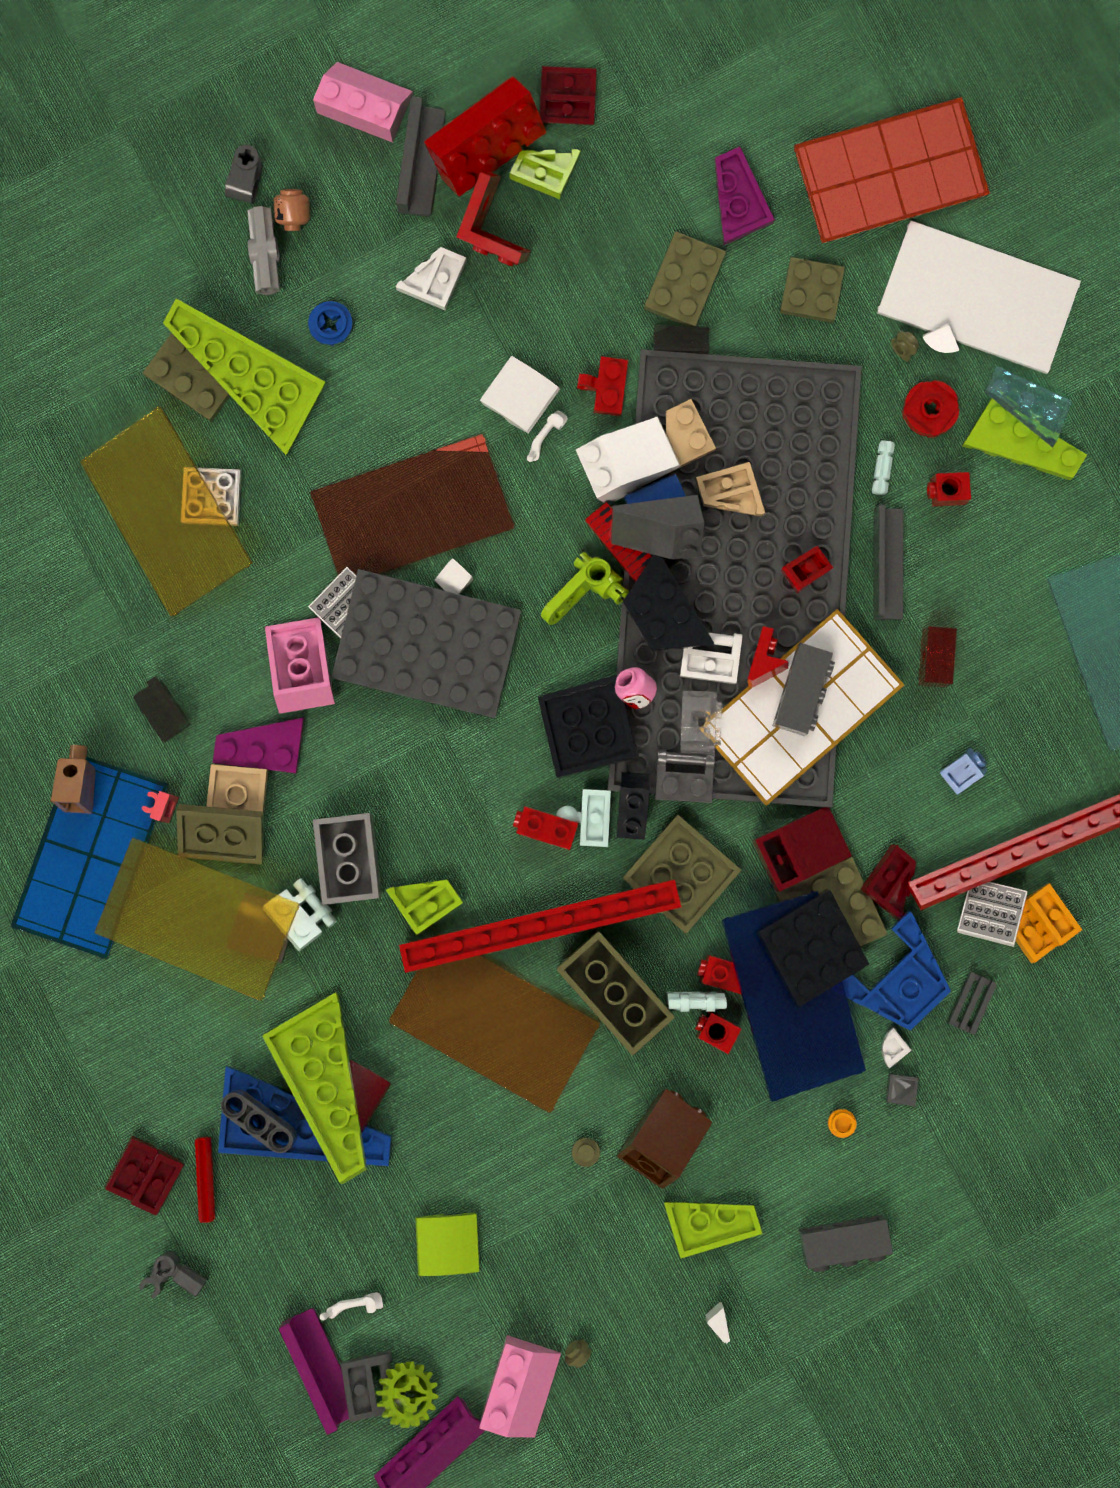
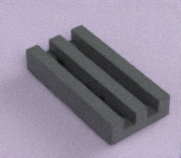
M969 971L947 1023L975 1035L997 983ZM976 980L978 981L961 1022H958L956 1020L973 981ZM984 985H987L970 1026H967Z

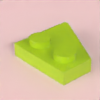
M572 149L571 153H555V150H543L541 152L522 150L519 152L510 171L509 179L560 200L581 151Z

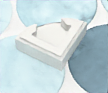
M949 323L923 335L925 342L936 351L944 353L959 351V346Z
M893 1027L886 1033L882 1042V1056L889 1068L911 1051Z

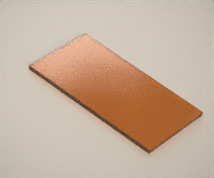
M480 955L417 970L389 1020V1023L548 1113L554 1110L558 1098L595 1031L599 1029L600 1024L598 1021Z

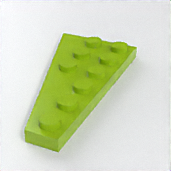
M176 298L163 324L287 456L326 382Z
M335 992L264 1034L262 1037L339 1183L344 1184L367 1170L340 1000L339 995Z

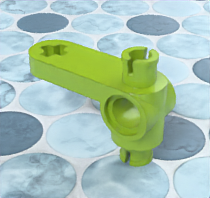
M586 552L580 554L582 561L578 557L574 561V566L580 571L546 604L541 612V618L549 625L556 624L590 589L594 593L599 594L603 599L612 598L616 604H620L623 602L620 597L622 596L625 599L629 593V590L622 586L623 578L610 567L607 561L599 557L591 558ZM600 572L606 573L601 580H593L596 574Z

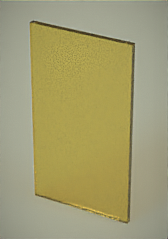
M161 407L155 408L152 412L80 461L170 616L177 615L180 611L253 564Z
M132 838L94 933L262 1001L295 915L299 910L300 903Z

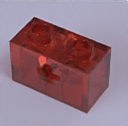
M928 626L922 630L918 685L944 688L953 685L957 628Z

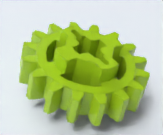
M406 1362L405 1365L403 1363H396L395 1370H386L387 1379H379L380 1384L383 1385V1390L376 1391L377 1395L382 1396V1401L377 1403V1407H385L386 1410L383 1412L382 1417H391V1425H399L400 1423L401 1428H409L410 1425L420 1426V1420L429 1419L427 1411H435L436 1407L431 1402L432 1399H437L439 1395L432 1393V1389L438 1385L437 1383H430L429 1379L433 1374L432 1372L423 1373L424 1365L415 1366L414 1362ZM409 1392V1394H414V1397H406V1395H400V1393Z

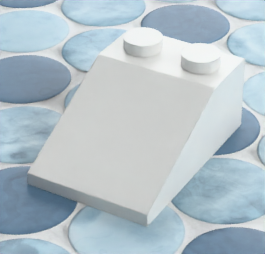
M658 417L600 436L576 449L597 499L603 503L607 502L609 505L680 467L679 461Z

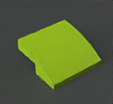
M472 1212L448 1216L438 1214L415 1217L419 1276H442L479 1272L477 1214Z

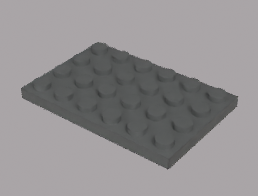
M358 569L331 679L495 719L521 610Z

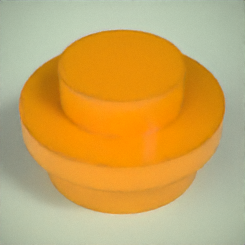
M837 1109L828 1118V1128L836 1137H849L856 1129V1118L846 1109Z

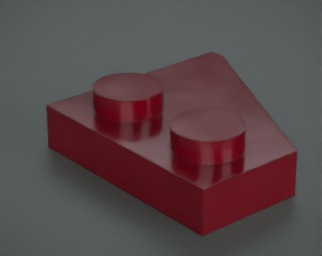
M891 844L860 890L898 921L906 914L903 913L906 896L910 897L911 893L908 888V882L911 881L914 875L916 861L898 845Z

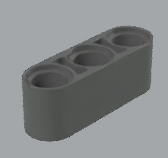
M234 1090L223 1098L221 1102L222 1113L270 1150L276 1153H284L295 1144L297 1133L294 1127L247 1092ZM231 1097H237L242 1101L243 1108L241 1111H235L230 1107ZM255 1114H260L265 1118L266 1125L264 1128H258L253 1124L252 1120ZM276 1132H285L289 1137V1143L287 1145L279 1144L275 1138Z

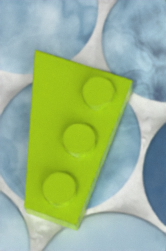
M664 1202L680 1259L762 1234L754 1205Z

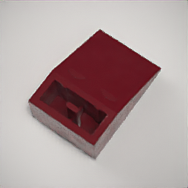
M828 807L818 809L752 840L774 890L777 892L804 881L852 856Z

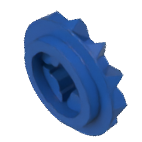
M327 301L317 305L310 313L308 319L310 333L321 344L334 346L340 342L344 343L347 336L351 334L353 321L350 312L344 305L334 301ZM325 315L332 321L338 320L335 323L337 332L332 331L331 328L324 329L327 325Z

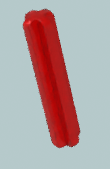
M198 1137L195 1139L198 1218L201 1223H209L215 1220L212 1143L210 1137Z

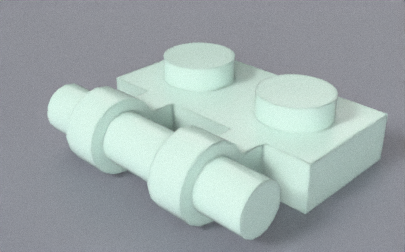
M302 878L293 884L299 892L298 895L293 897L286 889L264 905L265 912L298 951H301L321 936L322 931L317 926L319 922L323 921L328 928L337 922L331 914L332 909L327 904L322 905V902L315 895L316 890L311 885L308 886ZM305 902L315 911L310 917L301 907Z
M666 992V1003L669 1009L680 1010V1012H689L690 1009L715 1012V1010L727 1008L724 992Z

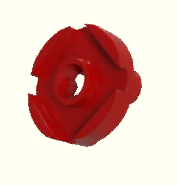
M933 380L932 382L918 383L905 397L902 417L909 428L915 433L927 436L928 438H935L946 433L957 421L959 416L958 397L955 391L944 382ZM932 402L937 405L935 410L938 413L936 415L927 414L924 404L930 405Z

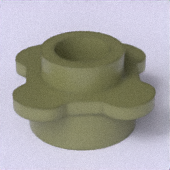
M900 331L897 333V338L891 340L895 353L904 361H909L911 355H915L919 348L918 340L910 332Z

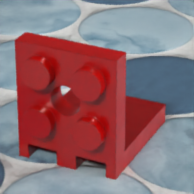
M480 172L456 237L473 244L472 249L478 253L498 255V261L513 267L514 264L518 265L527 262L531 253L530 250L482 230L501 176L492 172Z

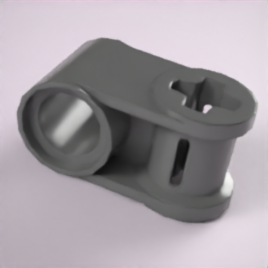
M242 145L236 149L231 170L225 184V197L251 204L254 203L262 171V162L254 147Z

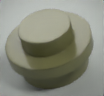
M591 1138L577 1140L572 1147L574 1161L582 1167L594 1165L600 1157V1148L597 1142Z
M584 1339L571 1342L565 1351V1362L569 1366L582 1367L591 1355L588 1343Z

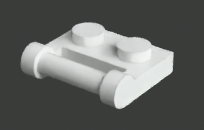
M709 633L714 645L731 647V654L692 649L693 647L683 649L680 677L736 684L742 634L734 633L731 636Z

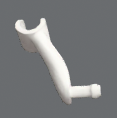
M561 411L551 414L545 426L534 438L530 453L527 456L529 462L539 459L541 444L553 427L560 430L567 422V416Z
M375 1292L361 1298L339 1301L329 1307L325 1313L320 1314V1319L323 1321L328 1317L333 1319L345 1309L365 1305L367 1313H373L376 1309L383 1308L381 1294Z

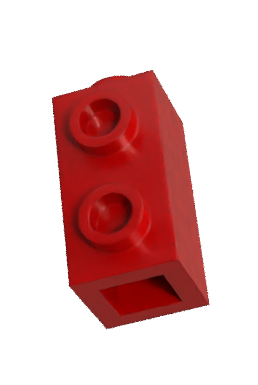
M525 806L523 812L517 811L513 827L517 828L516 834L567 850L571 849L578 826L577 822Z
M708 954L706 960L701 959L697 971V976H701L700 982L756 999L764 975V971Z

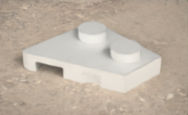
M440 247L431 255L428 261L422 262L414 269L415 272L404 281H399L396 285V290L446 310L467 259L462 255Z

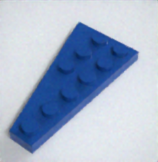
M226 1066L223 1098L234 1090L247 1092L292 1125L296 1130L297 1140L287 1152L276 1153L221 1113L218 1153L328 1161L291 1092ZM231 1097L230 1107L235 1111H241L243 1108L242 1101L237 1097ZM260 1114L253 1116V1124L258 1128H264L266 1125L265 1118ZM368 1125L362 1133L366 1164L389 1166L392 1136ZM283 1131L276 1132V1141L281 1145H287L289 1143L288 1135Z

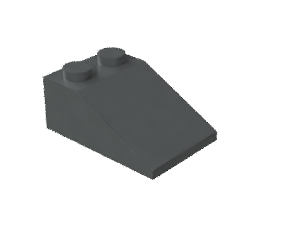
M698 495L612 507L611 544L669 559H690L694 556H700L704 519Z

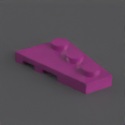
M741 147L715 157L714 164L723 244L726 245L773 224L775 219Z
M304 718L216 735L212 763L297 774Z

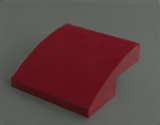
M542 66L540 117L542 122L594 125L596 69Z
M349 1059L361 1133H363L391 1083Z
M131 1136L104 1187L105 1190L130 1200L131 1205L157 1216L184 1163L155 1146Z

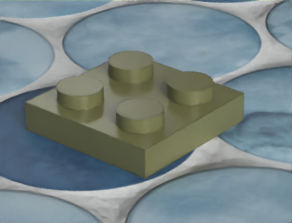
M790 257L780 313L834 323L845 267Z

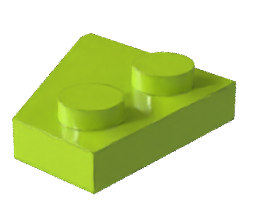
M448 880L391 887L386 890L416 935L464 903Z

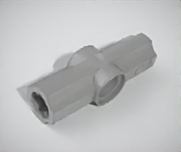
M257 206L247 210L250 239L248 240L249 258L251 265H253L256 293L272 295L280 292L277 262H280L279 247L274 234L271 208Z

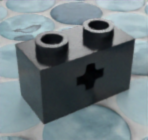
M621 772L617 838L645 840L650 794V774Z

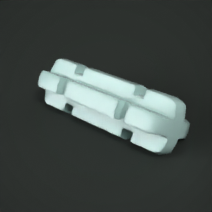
M881 441L879 443L878 453L880 455H878L874 473L876 481L873 482L872 486L873 494L886 495L888 492L889 483L887 481L890 479L893 460L891 455L894 454V442Z

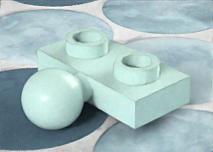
M583 789L581 812H577L572 806H563L557 811V817L581 823L580 846L608 847L611 791Z

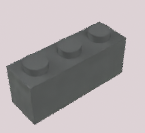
M803 643L797 645L772 724L773 727L806 736L809 730L814 731L818 721V715L814 714L817 703L822 705L827 688L823 687L825 677H831L835 661L831 660L832 652Z
M882 1214L798 1229L804 1263L808 1269H813L814 1272L829 1270V1265L841 1264L842 1267L854 1266L858 1264V1260L869 1259L870 1262L882 1261L886 1259V1255L893 1254L887 1219Z

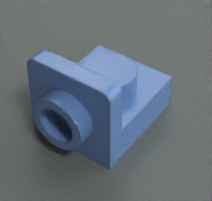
M969 748L962 756L942 769L940 774L958 795L985 775L987 762L978 751L974 753Z

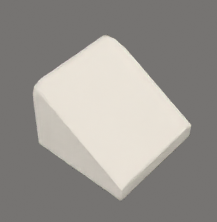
M452 558L434 581L444 591L460 594L473 581V577Z
M719 1302L705 1315V1318L712 1330L727 1344L730 1341L724 1307L722 1302Z

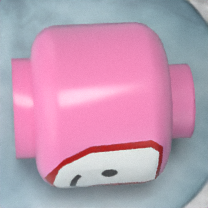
M638 667L628 668L622 671L616 679L615 693L629 707L641 709L650 704L656 695V682L643 669Z

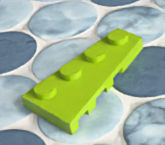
M993 397L962 447L984 451L985 454L1003 457L1011 460L1013 463L1025 464L1036 468V470L1067 480L1074 478L1087 456L1084 452Z

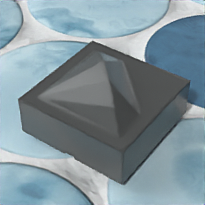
M889 1073L886 1102L915 1106L919 1078Z

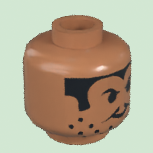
M282 189L280 194L274 197V219L276 223L284 225V230L299 231L301 230V225H305L310 221V200L308 196L302 194V190Z

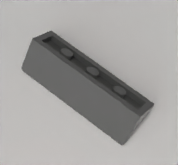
M411 96L396 205L398 213L430 217L437 168L424 141L444 127L445 110L424 107L423 99L420 97Z
M878 505L874 510L873 620H902L903 509H885V505Z

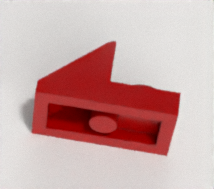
M815 546L782 567L781 572L798 594L808 585L833 569V566L820 548Z
M762 627L748 676V686L755 687L789 668L788 661L769 656V654H775L778 639L774 638L773 628Z

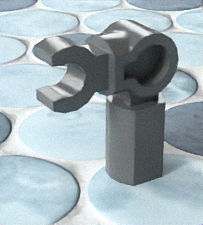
M166 1251L155 1260L154 1266L151 1269V1275L142 1280L139 1289L142 1290L148 1283L153 1284L155 1291L151 1297L154 1299L163 1290V1282H166L171 1276L173 1277V1282L196 1297L208 1280L186 1264L182 1266L175 1252Z

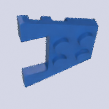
M908 911L891 929L911 950L870 990L854 975L841 981L831 989L911 1031L951 990L914 915Z

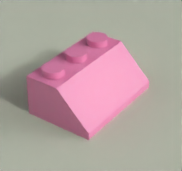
M336 62L323 75L313 102L318 114L393 143L413 91Z
M507 1335L481 1415L479 1428L505 1437H535L561 1352Z

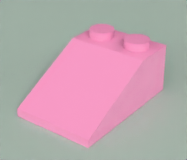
M320 618L266 626L265 632L273 694L279 714L335 704Z

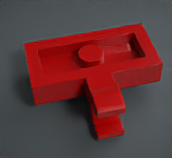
M601 356L598 378L588 374H579L577 389L596 391L593 413L621 417L628 360Z

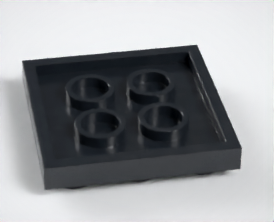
M618 675L538 697L556 778H564L639 757L627 705L615 693Z
M828 889L756 931L796 1007L804 1005L869 965L831 890Z

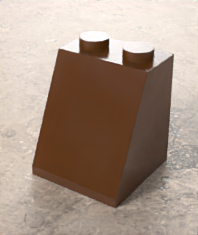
M665 1089L656 1097L616 1157L663 1189L679 1179L713 1122L707 1118L704 1111L697 1107H691L684 1102V1098L679 1093Z

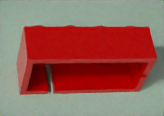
M512 76L426 139L424 143L432 160L435 162L434 164L442 180L460 197L476 185L480 172H494L521 152L523 144L528 147L544 135L546 130L530 91Z

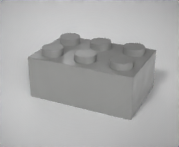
M364 813L314 819L313 827L322 905L382 898L373 814Z

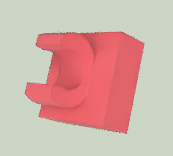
M161 791L159 793L148 792L147 796L153 797L155 804L152 808L143 806L142 810L150 813V818L170 823L179 797Z

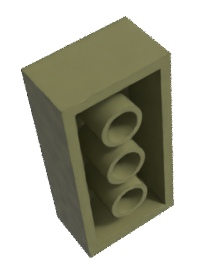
M599 931L594 933L556 967L561 976L632 1056L675 1018Z

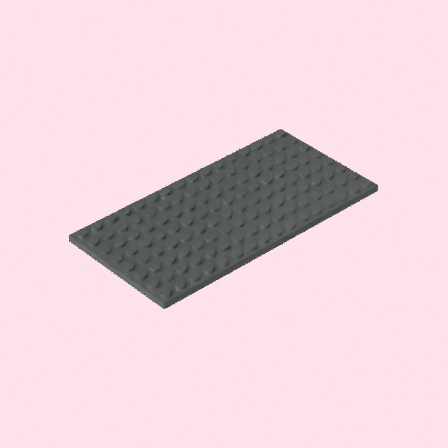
M641 349L635 424L658 417L666 433V411L692 399L716 447L714 452L651 482L654 483L675 473L686 496L698 495L704 519L700 556H694L690 559L662 558L707 632L731 636L734 633L742 634V644L736 684L680 677L683 649L673 648L652 651L622 602L616 675H619L628 668L638 667L654 679L657 691L652 702L641 709H634L627 705L639 757L609 765L608 791L620 792L621 772L650 774V794H655L658 749H667V752L690 754L715 752L712 799L763 803L699 729L748 687V676L763 626L774 629V638L778 639L775 654H769V656L780 659L836 609L845 617L862 366ZM750 462L765 511L763 516L703 506L695 481L696 477ZM818 546L833 566V569L797 594L781 572V569L794 559ZM624 569L623 587L630 591L635 581ZM712 645L711 647L699 646L692 648L731 654V647ZM836 746L770 803L832 808ZM666 763L665 772L704 774L705 766Z

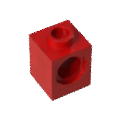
M969 472L935 474L930 479V482L927 483V497L932 499V507L966 505L971 500ZM942 484L951 485L954 494L951 496L946 495L942 490Z
M708 1012L707 1016L702 1014L695 1026V1029L698 1030L696 1036L699 1039L729 1054L742 1030L739 1026L713 1012ZM715 1023L722 1024L724 1032L719 1038H711L709 1036V1028Z

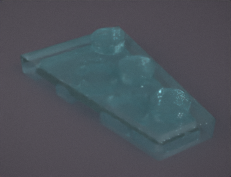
M998 366L993 371L985 390L986 394L1053 448L1072 403L1071 400Z

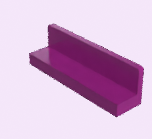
M310 1308L283 1321L278 1329L328 1435L337 1431L340 1423L348 1420L349 1415L341 1365L315 1309Z
M457 1396L374 1475L379 1487L426 1488L485 1431L479 1428L480 1420L473 1416L465 1401Z

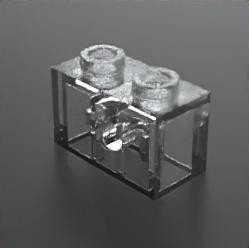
M683 691L681 753L715 754V745H721V728H716V718H722V701H717V692ZM699 719H705L704 727L699 726Z

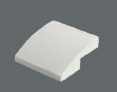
M511 356L480 401L484 406L503 416L507 422L529 434L560 388L528 365Z

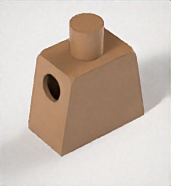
M71 745L69 759L60 758L57 761L51 802L63 812L92 814L95 767L86 760L88 750L86 746Z

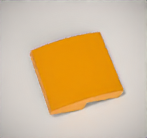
M1050 883L1026 897L1016 937L1017 944L1031 963L1037 962L1055 947L1062 946L1082 931V928Z

